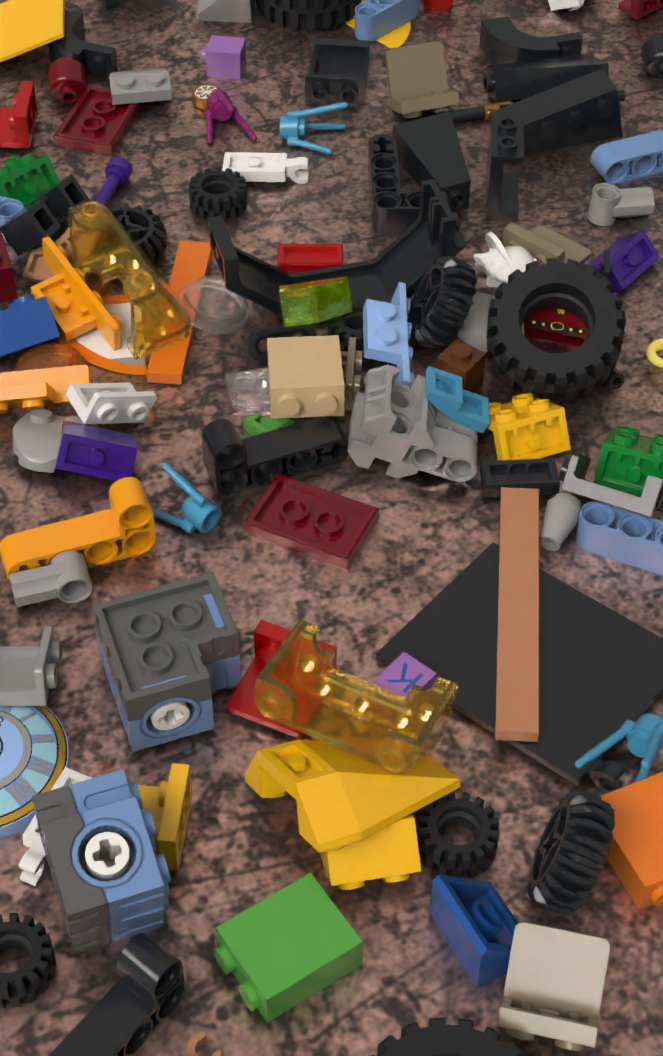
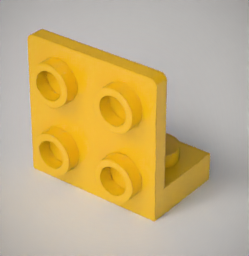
M532 393L513 396L512 402L502 405L498 402L489 403V426L486 429L493 431L498 461L540 459L571 449L564 407L549 402V399L534 397Z
M172 763L169 781L162 780L160 787L137 786L143 803L141 811L150 810L157 837H154L157 852H154V855L163 853L168 870L179 871L193 794L190 765Z

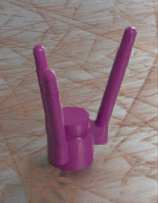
M217 88L216 91L208 96V110L205 111L204 115L206 118L207 142L209 144L213 142V120L226 121L231 116L235 118L253 141L257 140V136L238 113L237 108L233 106L229 95L225 91Z

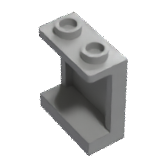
M53 626L44 627L40 646H0V706H46L49 690L56 689L57 666H61L62 643L61 641L54 640Z

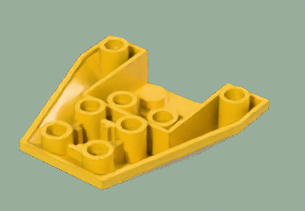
M302 739L258 750L244 774L245 782L262 799L280 798L288 792L297 800L299 834L319 853L336 852L343 849L347 844L361 841L461 787L460 778L418 747Z

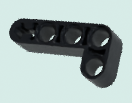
M379 134L371 137L368 145V177L372 228L375 232L382 235H401L419 217L421 191H401L396 139L390 135Z
M333 416L313 418L245 439L240 438L231 421L216 419L205 426L201 436L204 466L217 491L222 495H233L270 484L277 473L290 478L343 461L349 455V440Z
M140 933L134 936L123 948L117 960L116 969L119 981L49 1056H134L174 1011L183 997L185 980L181 960L146 934Z

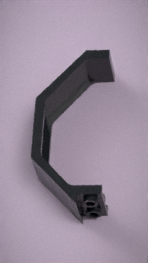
M435 179L421 181L419 217L378 256L367 261L300 273H288L234 247L222 215L208 218L210 247L225 288L291 321H302L311 326L327 324L330 310L332 308L335 309V305L339 302L345 306V300L351 299L352 303H356V298H362V303H365L366 299L390 303L399 282L406 283V298H411L415 294L414 290L420 284V279H423L426 270L431 268L435 260L447 255L454 258L467 246L459 231L458 215L456 212L451 211L445 192H441Z

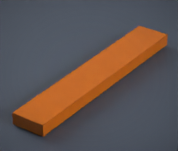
M184 240L179 242L146 372L147 383L182 385L212 257L210 242Z

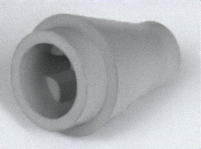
M557 493L554 498L547 501L542 531L539 537V544L543 548L550 551H558L564 540L578 524L582 503L578 498L568 493Z

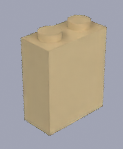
M339 335L267 338L271 419L344 416V377Z

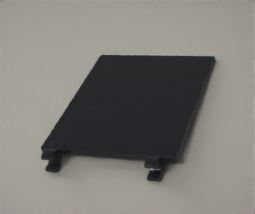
M492 543L376 653V659L389 666L403 652H406L437 673L435 697L495 734L499 545ZM539 569L538 742H507L573 784L579 786L586 777H589L603 793L607 794L621 788L623 782L618 779L624 774L625 769L615 761L602 760L615 745L582 768H576L575 762L619 730L626 720L636 722L663 692V638Z

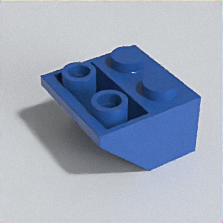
M34 294L18 298L14 300V303L9 304V308L2 310L0 305V358L60 337L46 296L35 299Z

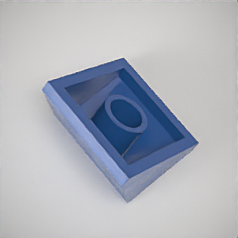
M438 875L432 881L429 914L476 989L506 975L514 929L518 922L493 884L489 881Z

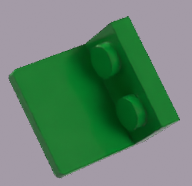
M33 152L22 157L16 155L3 161L4 167L0 168V196L19 200L23 203V207H25L43 191L59 182L60 180L49 156H35Z
M618 426V429H611L602 443L593 483L641 497L648 475L663 479V434H655L654 438L639 435L640 430L629 426Z

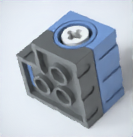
M210 572L199 575L198 578L184 579L161 585L159 588L149 591L143 590L120 596L116 600L91 604L99 656L103 667H105L106 677L113 697L116 698L117 709L125 731L127 730L132 752L214 729L212 693L223 688L236 687L241 681L239 633L214 573Z
M124 769L71 784V788L67 785L32 796L39 833L74 955L110 944V940L113 943L164 926V911L170 909L167 897L170 896L168 882L171 881L168 866L163 853L154 855V852H157L154 837H157L152 815L149 809L141 811L143 803L137 783L128 784Z

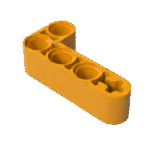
M125 477L113 483L109 489L111 509L13 533L2 539L0 542V556L9 582L10 573L49 565L56 555L64 551L73 550L80 552L86 560L87 568H92L141 555L152 549L156 542L154 515L141 481L134 477Z

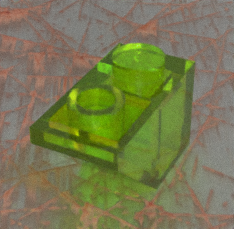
M348 276L279 286L284 327L318 323L353 312Z

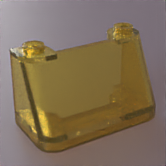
M94 201L68 208L72 267L79 268L83 276H86V272L98 274L102 283L119 278L123 284L125 296L131 303V336L127 338V348L133 357L138 359L186 339L191 331L189 313L139 243L104 204Z
M300 619L256 677L253 701L257 709L269 719L392 772L409 773L414 770L436 748L442 738L459 684L438 676L431 688L421 690V686L414 684L407 698L332 667L335 651L330 648L324 651L319 646L316 639L319 626Z

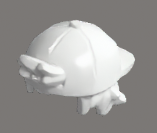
M491 231L485 235L489 251L473 255L475 261L474 268L487 275L486 285L490 288H498L503 282L508 284V276L512 272L520 269L523 273L526 270V264L537 261L536 258H532L524 247L516 245L504 247L498 237Z

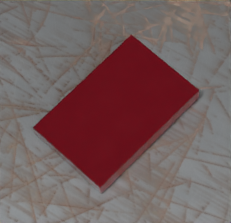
M87 86V89L81 94L54 134V145L112 155L142 108L143 102L113 105L111 90Z
M277 473L244 521L243 532L348 569L379 519L380 508Z

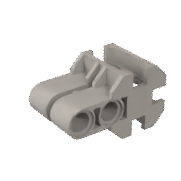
M385 365L368 370L364 378L366 385L365 393L357 391L352 401L348 453L356 466L369 469L373 460L378 458L391 462L386 470V475L397 479L417 474L419 470L456 482H466L474 478L477 473L478 432L450 419L432 405L426 398V377L417 374L412 385L409 387L395 382L400 373V368Z

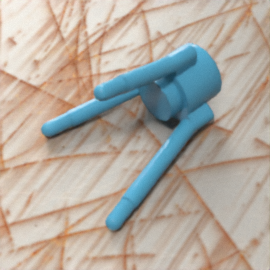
M348 103L331 104L301 111H288L287 115H281L280 138L287 140L288 146H300L331 155L333 153L332 149L301 140L300 138L306 137L307 130H344L346 125L307 123V119L302 117L345 109L348 107Z
M164 462L162 468L189 497L181 508L184 519L152 508L154 517L181 527L189 534H192L196 529L202 533L211 531L220 520L222 515L221 508L203 496L182 474H179L167 462Z
M643 714L636 723L626 720L619 730L576 760V768H582L626 737L629 750L635 756L643 758L635 782L647 778L651 766L663 745V719L654 714Z

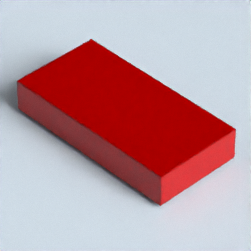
M341 243L277 244V267L288 273H300L344 265L343 244Z

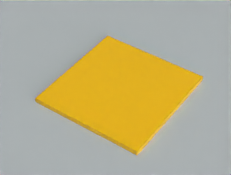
M8 0L0 4V63L65 37V0Z

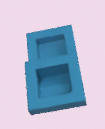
M428 366L426 369V398L450 419L467 428L483 433L489 426L488 398L464 390L462 377Z

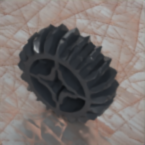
M129 204L125 207L114 205V208L111 209L102 207L100 213L92 212L91 218L83 220V223L98 225L105 230L92 267L106 270L109 274L114 273L117 278L121 274H128L131 277L134 272L144 274L145 268L154 269L155 262H161L163 254L166 253L167 233L164 223L161 222L160 216L153 215L152 210L147 209L143 211L141 205L135 208H131Z
M447 255L435 260L431 268L426 270L423 279H420L418 288L414 290L415 295L411 301V308L408 314L407 322L412 324L411 340L418 342L417 344L423 347L441 350L451 343L452 338L457 337L459 329L464 327V321L469 316L470 307L474 304L472 300L476 293L477 277H475L476 271L471 265L466 264L462 259Z
M580 790L570 791L559 801L558 807L553 809L551 818L546 822L538 846L534 851L533 861L530 864L531 871L527 878V891L530 901L551 913L568 916L582 907L583 901L589 898L592 887L597 885V878L604 869L603 864L609 854L608 849L613 840L612 831L615 827V814L610 803L601 800V797L590 792L584 793Z

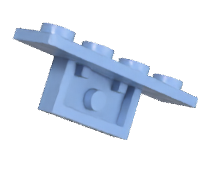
M399 282L390 303L366 299L363 307L364 358L391 363V366L400 368V373L395 382L410 387L414 381V373L410 372L409 368L413 356V348L408 346L412 324L407 322L411 300L406 298V283Z

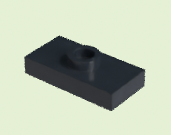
M555 458L480 462L484 497H500L501 487L539 489V495L559 493L560 481Z

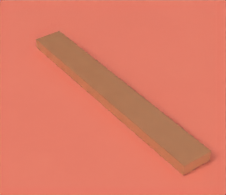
M501 487L495 740L538 742L539 489Z

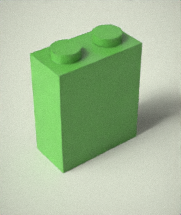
M311 872L215 927L217 947L213 949V953L219 966L225 974L233 972L240 983L238 990L246 1006L251 1011L258 1009L267 1023L362 965L363 941Z

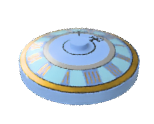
M0 706V838L10 836L27 828L35 816L32 796L50 791L64 768L70 769V751L65 730L57 716L47 706Z

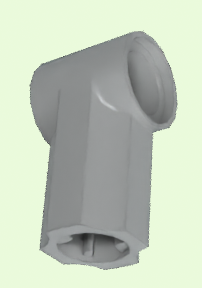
M599 183L592 189L587 214L588 220L598 226H610L615 222L616 218L649 216L653 214L655 208L654 192L651 187L619 189L610 183Z
M64 551L56 555L49 565L9 574L16 607L59 598L64 603H79L87 599L93 591L86 560L83 554L78 551Z

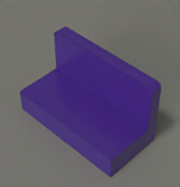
M644 229L618 239L606 249L609 250V281L613 284V292L625 289L660 258ZM603 252L588 265L600 271Z
M63 421L62 437L55 468L115 481L131 477L138 450L136 436Z

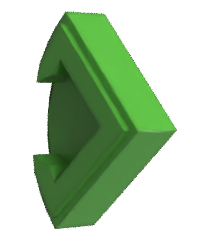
M254 414L243 419V428L252 436L294 424V421L290 418L271 419V417H260V414Z

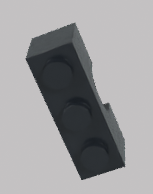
M73 174L38 195L0 227V231L5 236L8 244L20 256L42 243L43 238L53 235L61 228L60 224L63 221L77 214L90 202V199Z

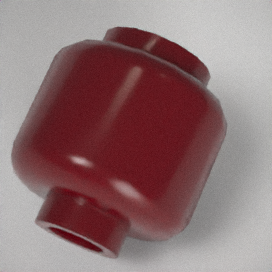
M70 57L59 58L49 66L47 79L51 96L57 101L64 103H73L78 100L87 89L84 66L79 61Z

